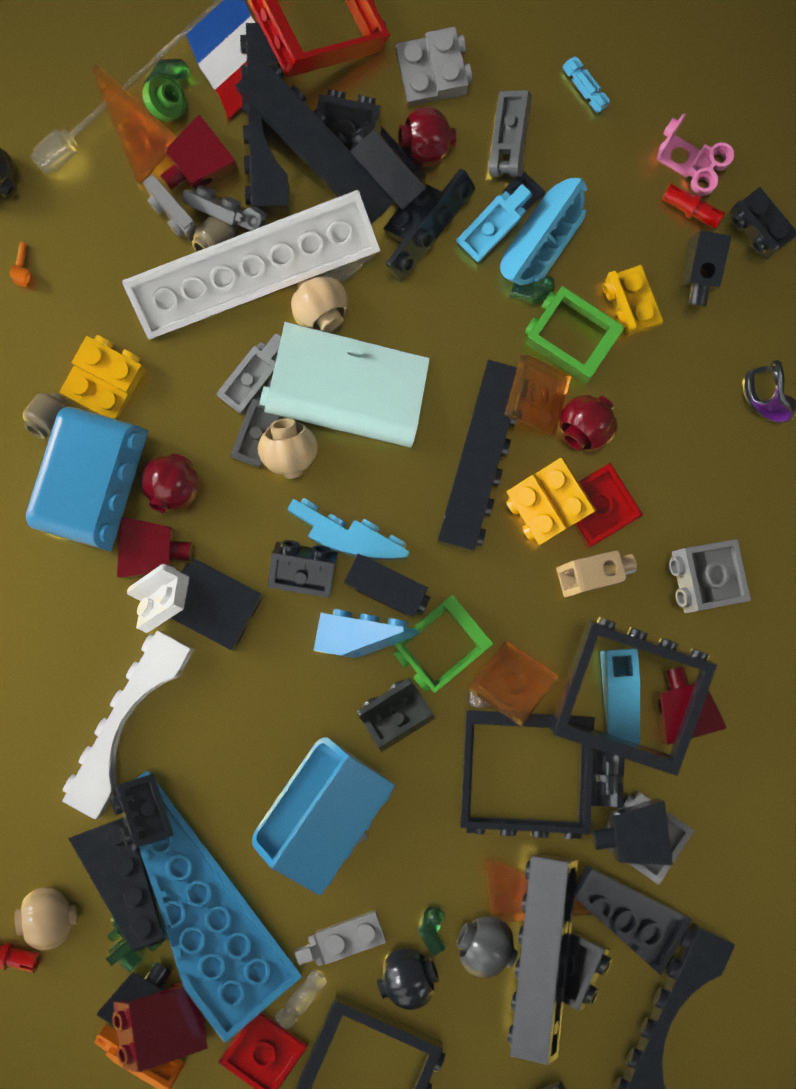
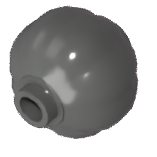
M494 916L477 918L471 925L466 923L462 927L456 942V947L460 949L459 958L463 967L468 973L481 978L498 975L505 967L512 968L518 955V951L514 949L511 928L506 922Z

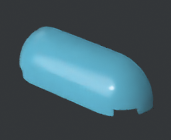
M570 178L551 188L543 196L502 257L500 270L507 280L518 285H527L532 282H539L548 273L586 216L584 191H587V187L582 179Z

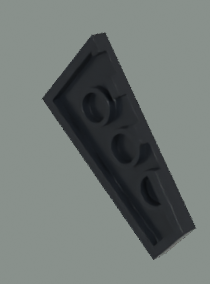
M122 818L68 839L131 950L137 952L165 941L166 937L140 851L133 852L131 845L125 846L120 828L124 827Z
M586 865L571 892L581 904L660 976L692 922V919L686 914L589 865Z

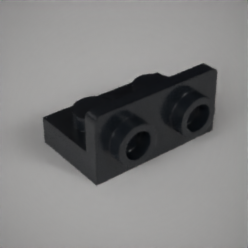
M761 187L745 199L739 200L729 211L734 226L747 234L751 239L750 242L753 249L758 254H763L767 260L796 238V229Z
M292 540L276 542L272 551L267 587L330 598L338 552L331 551L330 548L320 545L314 547L301 546L298 542Z
M153 773L115 786L114 796L110 797V801L115 815L121 814L124 827H121L120 831L125 846L131 845L133 852L147 845L173 837L174 834Z

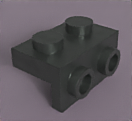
M411 678L396 682L389 688L388 692L378 698L375 697L367 700L362 705V708L356 712L381 752L435 719Z

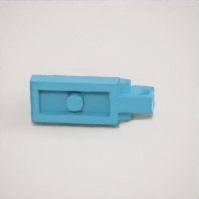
M521 184L512 195L507 191L501 196L498 195L457 238L456 242L480 263L522 219L521 216L526 212L522 206L532 196L531 192Z

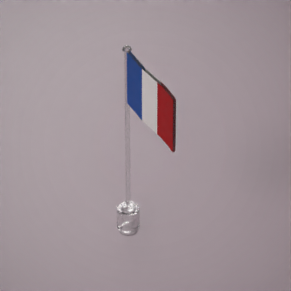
M216 0L70 133L66 130L59 132L57 129L49 133L33 148L34 152L30 157L46 175L51 171L56 172L77 153L74 149L77 143L73 138L185 37H187L199 68L220 98L227 121L231 119L242 108V97L237 93L235 85L242 79L241 65H247V55L241 54L240 35H246V23H255L245 0Z

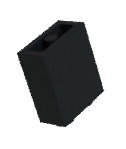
M194 558L192 564L187 562L181 571L182 574L189 577L184 609L171 617V619L229 650L235 651L265 595Z

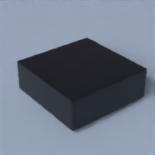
M523 171L521 177H516L502 191V194L507 191L512 195L523 184L531 192L532 196L522 206L526 210L523 216L545 194V190L525 171Z

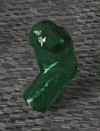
M178 58L161 59L144 83H147L156 75L163 74L173 79H184L189 74V67L183 60Z
M546 274L544 278L533 283L531 286L513 283L509 297L531 304H538L546 299L551 291L554 292L555 280L552 276Z
M433 906L428 907L423 912L418 933L431 955L436 956L446 949L437 934L445 915L441 908Z

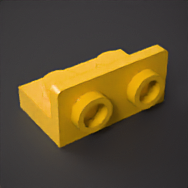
M642 265L616 273V271L608 273L605 279L606 283L603 284L604 292L608 301L613 300L617 311L614 312L615 321L625 327L626 337L663 323Z

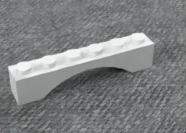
M156 631L155 635L149 634L141 649L145 652L139 663L135 661L126 675L129 682L124 691L119 689L110 704L114 709L108 719L103 718L94 733L98 736L94 745L86 747L79 759V763L82 764L77 775L72 774L63 788L66 795L62 802L95 820L104 815L111 802L110 797L114 796L113 791L115 786H117L115 773L116 752L126 721L136 706L149 693L164 683L180 677L195 650L163 631Z

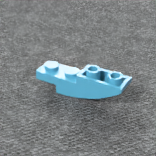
M293 498L287 508L289 513L313 526L308 535L309 539L339 553L356 557L359 553L371 560L385 561L404 560L409 555V551L405 549L407 543L393 535H390L389 539L377 533L380 528L366 519H363L361 523L354 520L349 530L344 528L346 522L332 514L328 518L317 512L319 507L305 498L301 502Z

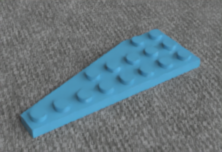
M147 770L138 778L149 775L150 773ZM157 784L174 835L173 837L142 847L139 851L183 987L222 1041L227 1042L302 978V976Z

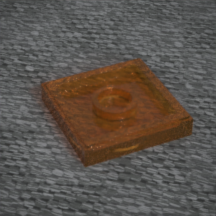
M521 355L505 416L547 435H555L571 376L530 355Z
M505 641L469 686V692L522 727L556 682L558 675Z

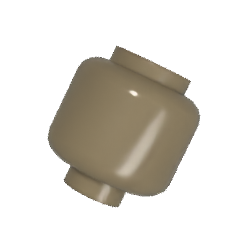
M210 216L193 231V248L197 252L237 236L238 228L236 225H231Z
M52 392L50 395L46 393L36 394L23 412L24 427L39 439L45 440L46 437L50 438L56 416L62 408L66 407L67 401L55 392Z

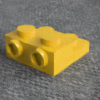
M96 335L95 339L86 336L71 362L74 366L59 393L99 415L118 420L144 374L145 368L138 363L141 358L132 352L124 349L122 354L111 349L113 343L99 335Z
M563 457L506 491L509 495V498L506 499L509 509L515 516L520 513L526 523L522 526L525 535L531 542L536 540L539 545L596 511Z

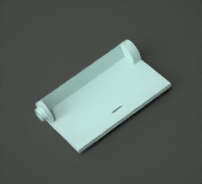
M285 322L270 387L263 386L259 405L265 406V413L411 448L417 431L430 358Z

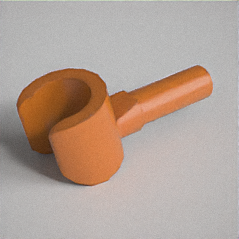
M20 242L16 265H13L9 272L14 284L22 287L29 285L32 276L31 270L24 268L28 245L25 242Z

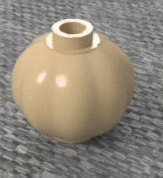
M311 277L298 282V290L293 294L291 300L292 313L298 325L327 333L337 329L343 323V317L348 308L347 294L339 281L330 277Z
M283 418L271 423L270 427L261 436L257 449L262 463L275 474H284L286 478L292 479L301 476L303 470L307 469L313 462L318 451V443L315 435L304 424L295 422L294 419Z
M53 888L35 889L23 899L22 909L15 910L17 936L24 935L25 942L39 950H50L61 945L67 939L71 925L77 924L76 905H69L65 896Z

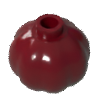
M420 107L407 116L405 125L399 126L398 144L419 167L429 168L438 165L445 159L450 147H455L456 129L450 128L446 117L435 108Z
M580 395L569 401L560 415V427L563 430L562 437L564 441L577 451L582 449L589 452L597 451L608 445L615 437L618 428L617 419L612 411L614 409L612 402L604 396L597 398L591 395Z
M170 454V456L156 457L146 464L141 474V488L143 494L150 500L149 506L153 510L160 513H166L167 510H182L194 502L199 492V477L195 469L192 468L193 464L189 459L179 454Z

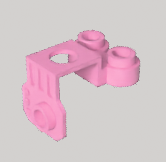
M683 113L679 120L672 118L663 135L667 136V139L661 144L656 159L686 178L689 175L693 177L691 180L693 191L698 195L706 196L711 194L718 184V176L714 170L721 171L728 168L734 159V150L729 144L724 142L716 143L712 148L704 144L702 149L699 150L676 136L675 133L686 115ZM677 147L684 148L688 152V160L683 164L675 163L671 158V151ZM714 156H722L724 162L718 163L715 161ZM698 181H706L708 187L701 188L698 184Z

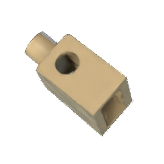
M618 550L574 560L556 567L565 598L626 581L627 574L637 572V563L632 554L620 557Z

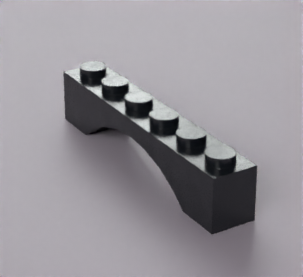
M246 23V35H240L241 54L247 55V65H241V77L243 78L262 58L267 64L272 61L282 69L260 24ZM242 98L243 114H248L249 125H243L244 145L249 144L250 156H244L245 175H250L251 186H245L246 205L257 207L268 215L290 214L288 174L277 163L268 147L263 130V119Z
M694 922L691 928L687 929L680 941L682 948L677 959L672 958L666 971L668 979L664 988L660 987L654 996L653 1006L655 1008L650 1018L646 1017L640 1027L639 1035L641 1039L637 1047H632L628 1053L626 1072L623 1078L619 1077L616 1080L613 1089H666L663 1080L662 1060L665 1040L670 1025L680 1007L695 991L723 974L734 950V943Z

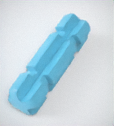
M578 57L569 59L564 64L563 70L569 78L571 76L574 78L572 82L584 98L591 100L589 104L597 113L603 111L610 104V99L604 92L600 93V86L587 69H582L584 65Z

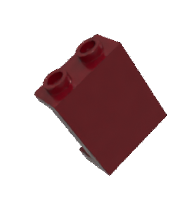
M182 981L171 984V989L132 1001L120 1000L113 1003L114 1013L112 1021L119 1040L117 1056L125 1070L140 1073L208 1049L203 1014L185 991Z

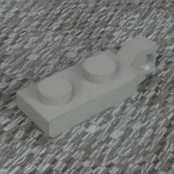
M275 333L267 345L260 342L257 346H253L217 392V397L242 415L245 412L252 398L255 399L257 393L263 389V386L272 377L281 336Z
M376 910L315 931L314 935L308 937L310 944L297 948L295 955L299 965L316 960L317 966L386 943Z

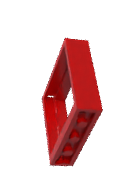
M247 0L286 78L379 53L390 36L386 28V22L382 20L374 0H345L363 36L303 52L277 0Z

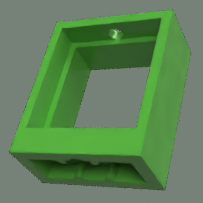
M562 286L557 294L551 291L544 301L542 308L545 309V312L541 318L538 319L534 316L527 326L525 333L528 334L525 344L587 384L625 327ZM561 302H564L607 331L585 365L540 336V333Z
M453 595L412 628L419 630V634L447 610L477 646L440 678L434 681L405 646L414 637L394 644L397 650L393 654L404 667L410 664L418 674L413 678L425 692L431 689L433 693H436L493 645L492 641Z

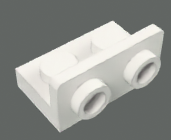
M162 564L128 587L127 594L141 601L137 609L139 617L136 628L148 633L182 611L185 605L189 577L178 572L173 567Z

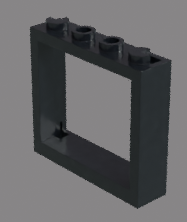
M598 617L596 622L588 619L550 726L553 735L678 776L717 664L708 659L710 654L698 649L691 648L688 653L679 650V644L662 637H660L659 642L647 639L648 633L639 629L629 627L628 632L617 629V623L612 620ZM598 635L700 669L670 754L569 721Z
M465 710L460 827L466 828V833H476L479 835L485 834L486 829L498 830V835L517 836L518 831H530V836L537 838H549L550 832L562 833V838L581 839L582 834H590L594 748L580 744L577 821L470 815L474 724L550 728L555 714ZM570 715L569 721L594 729L595 717Z
M336 993L295 1089H311L342 1016H346L428 1054L413 1089H432V1084L429 1083L433 1071H440L445 1059V1053H442V1041Z

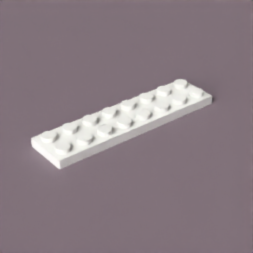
M356 190L123 280V286L149 340L379 252L380 248L360 193Z

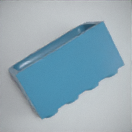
M73 407L62 408L56 416L26 511L28 525L33 529L57 537L112 551L149 430Z
M327 737L321 738L314 744L256 828L252 838V845L273 870L321 896L326 887L332 883L336 872L345 859L351 855L354 846L362 834L370 827L373 818L381 806L388 801L396 785Z

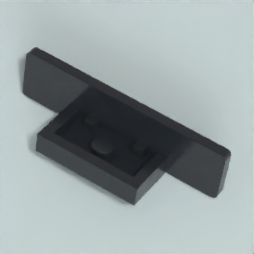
M459 169L442 191L426 184V189L403 209L399 207L383 229L388 236L401 242L386 262V266L397 280L402 282L414 269L418 261L433 245L436 238L451 222L452 218L475 190V185L465 170Z

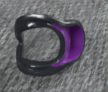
M772 361L769 367H759L745 374L743 378L744 397L761 417L774 423H787L796 416V400L784 394L785 378L781 361ZM772 372L776 384L774 394L767 400H760L755 391V375Z

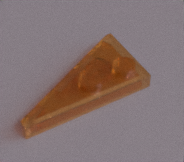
M95 64L92 72L96 84L105 101L107 111L120 138L135 180L142 185L143 181L150 176L167 156L166 148L177 137Z
M485 859L490 917L502 922L524 921L525 913L522 912V899L524 894L527 893L529 881L526 880L525 873L492 859ZM574 897L573 916L594 915Z

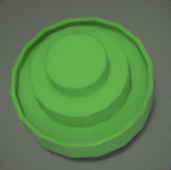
M164 74L156 75L145 83L143 100L151 115L163 122H173L184 114L186 96L179 83L172 77Z

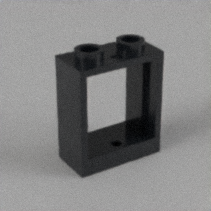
M377 119L371 124L368 121L364 122L353 133L351 153L401 209L406 207L426 189V175Z
M359 553L344 581L347 587L414 619L416 613L423 614L431 598L426 595L428 587Z

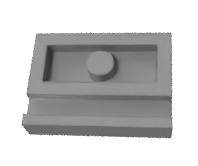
M152 174L143 181L150 195V198L147 199L148 203L158 214L164 212L168 216L170 221L167 224L178 237L184 235L191 242L193 240V231L196 228L193 223L194 221Z

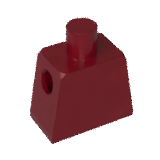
M198 115L166 148L165 152L173 166L162 173L160 177L170 191L186 181L191 189H197L198 186L209 187L235 174L239 170L236 160L204 119Z
M128 517L121 518L117 564L118 578H141L162 564L173 567L174 560L191 561L192 542L175 541V529L172 527Z
M684 666L666 670L670 689L656 692L660 736L662 743L666 745L674 744L695 682H688ZM709 690L691 739L727 729Z

